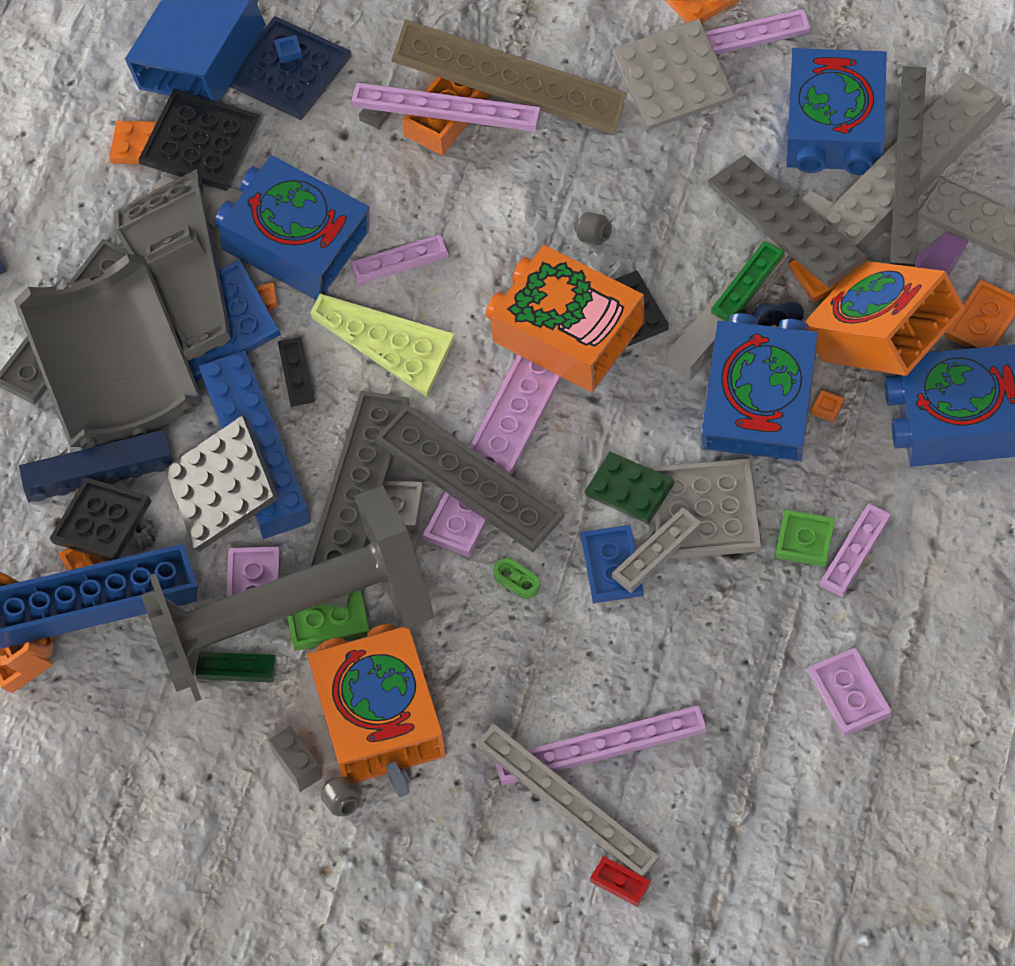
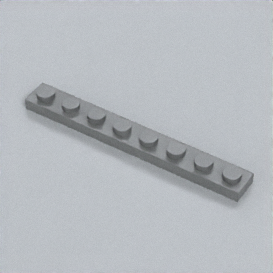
M495 724L476 743L479 749L629 870L644 877L659 860L657 854Z

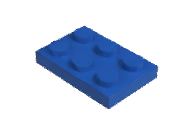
M631 525L580 532L593 604L644 596L642 584L630 593L612 578V572L635 552Z

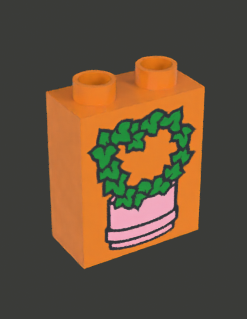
M546 245L541 247L533 259L524 257L518 263L512 278L514 284L506 294L500 291L491 298L486 309V318L491 320L494 343L592 393L645 322L644 294Z

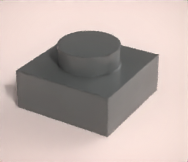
M363 108L359 114V120L380 129L391 112Z

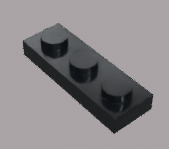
M297 337L278 341L291 407L315 402L302 338Z

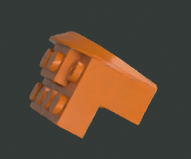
M0 572V586L19 582ZM54 636L19 644L20 650H18L16 645L0 649L1 688L14 693L53 666L50 657L53 655Z

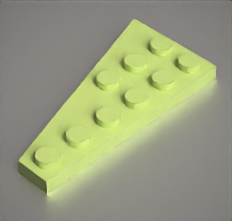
M319 294L310 312L312 319L426 397H428L455 340L453 333L323 294Z

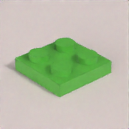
M785 510L775 558L826 567L835 518Z

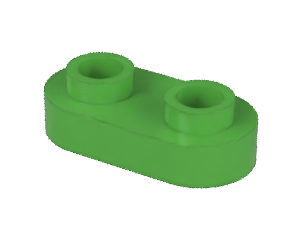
M509 558L501 559L494 565V578L497 583L523 599H530L538 594L540 590L539 578L533 572ZM506 572L511 574L507 577L503 576V574ZM524 586H530V587H531L530 589H527V590L523 589Z

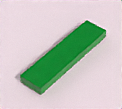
M763 241L711 308V314L729 322L730 315L740 314L783 259L785 251Z

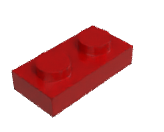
M604 856L590 877L591 883L636 907L639 906L651 886L650 880Z

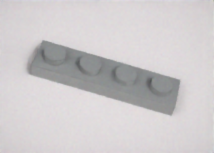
M682 507L612 572V578L632 593L702 527V522Z

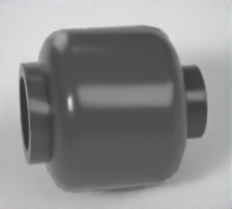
M586 212L577 219L575 232L581 242L601 245L610 238L612 226L605 215Z
M335 777L325 783L321 791V800L333 815L348 816L357 809L360 794L348 778Z

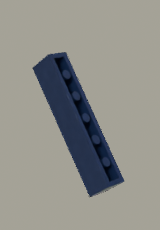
M162 430L19 465L23 490L29 503L43 501L46 498L57 495L64 496L74 492L76 489H79L85 477L103 483L114 484L119 480L131 477L138 478L152 472H163L165 468L169 467L168 465L173 463L166 432Z

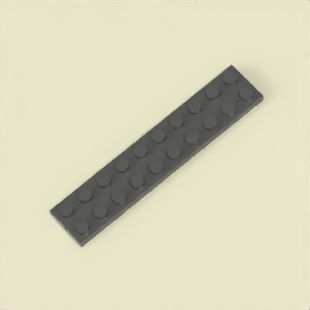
M368 391L360 392L305 568L367 546L368 538L354 496L380 486H385L393 455L377 445L375 438L406 405H409V397ZM352 593L322 605L348 609Z

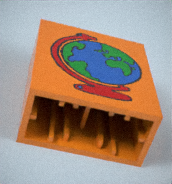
M867 261L848 274L809 316L805 323L809 325L808 331L818 332L817 353L823 362L907 376L961 315L965 307L945 271Z
M392 624L379 625L371 629L365 638L348 643L341 638L329 639L321 643L317 647L316 652L307 654L341 777L348 778L354 784L387 774L386 765L394 761L399 769H406L446 757L440 725L409 628H397Z

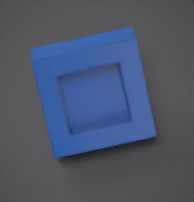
M296 35L274 40L280 63L303 58Z

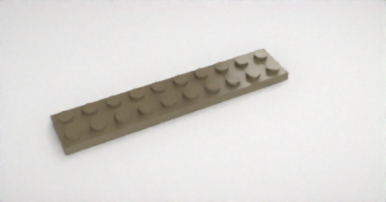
M406 19L391 61L522 105L540 107V111L613 135L616 132L627 92Z

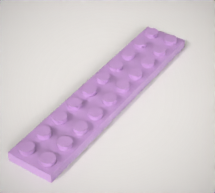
M517 355L469 447L512 476L562 377ZM445 492L423 534V540L470 557L488 521Z

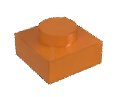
M274 282L255 287L266 307L271 309L279 307L277 289Z
M821 390L811 409V414L834 423L844 405V398Z

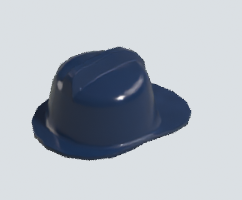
M793 301L779 305L765 302L756 307L751 315L759 319V325L771 327L776 325L778 327L781 320L795 319L802 321L804 309L798 302Z

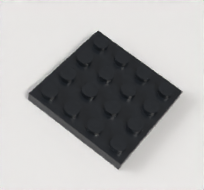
M174 88L139 157V164L179 177L198 169L202 176V184L227 191L258 128L261 115Z

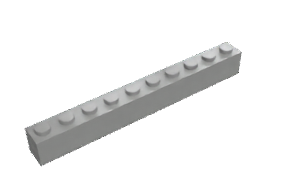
M811 190L804 197L801 196L799 198L801 202L819 217H822L834 205ZM767 236L766 242L783 250ZM758 244V245L756 246V248H755L754 251H753V254L755 253V251L759 248V246H760L761 244ZM785 252L783 259L740 314H749L787 271L789 262L795 260L793 257ZM747 260L741 263L734 277L730 276L727 279L724 288L712 296L709 305L698 312L695 321L690 326L687 325L683 329L680 338L676 342H672L666 350L667 366L689 380L697 374L713 355L717 320L724 321L711 314V308L748 262Z

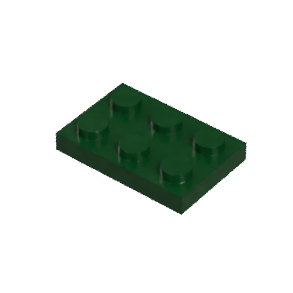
M610 451L584 493L593 500L650 524L675 482L671 477Z

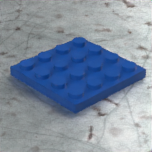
M240 259L219 270L231 340L222 347H215L207 351L200 358L187 360L195 382L202 379L198 366L244 350L247 354L281 335ZM176 333L177 338H178V340H179V343H180V345H181V348H182V350H183L182 341H181V339L179 338L178 334Z

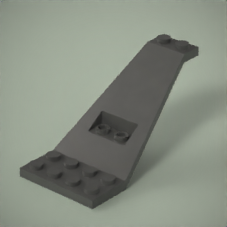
M198 169L114 211L115 232L128 254L145 257L173 328L182 341L183 354L188 361L193 358H200L207 351L215 347H222L231 340L230 326L204 200L202 176Z

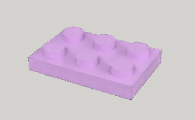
M279 547L229 548L226 597L279 578Z
M856 647L808 667V673L843 736L891 717L892 711Z

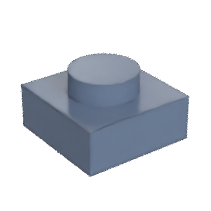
M395 761L386 765L387 776L398 797L401 798L409 794L407 784L410 783V779L405 769H399Z

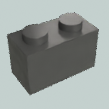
M292 726L269 739L272 753L299 792L322 779L319 764Z

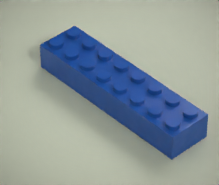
M245 350L198 366L220 429H223L240 416L248 419L279 499L254 515L263 540L311 523L308 508Z
M184 544L0 586V649L147 614L141 595L154 590L149 576L156 573L164 597L172 603L180 606L197 602L198 585Z

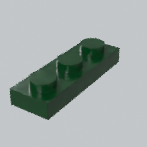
M199 652L195 675L199 680L274 683L277 659L276 655Z

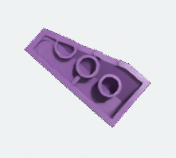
M946 232L915 258V267L945 271L949 277L965 250L968 241Z

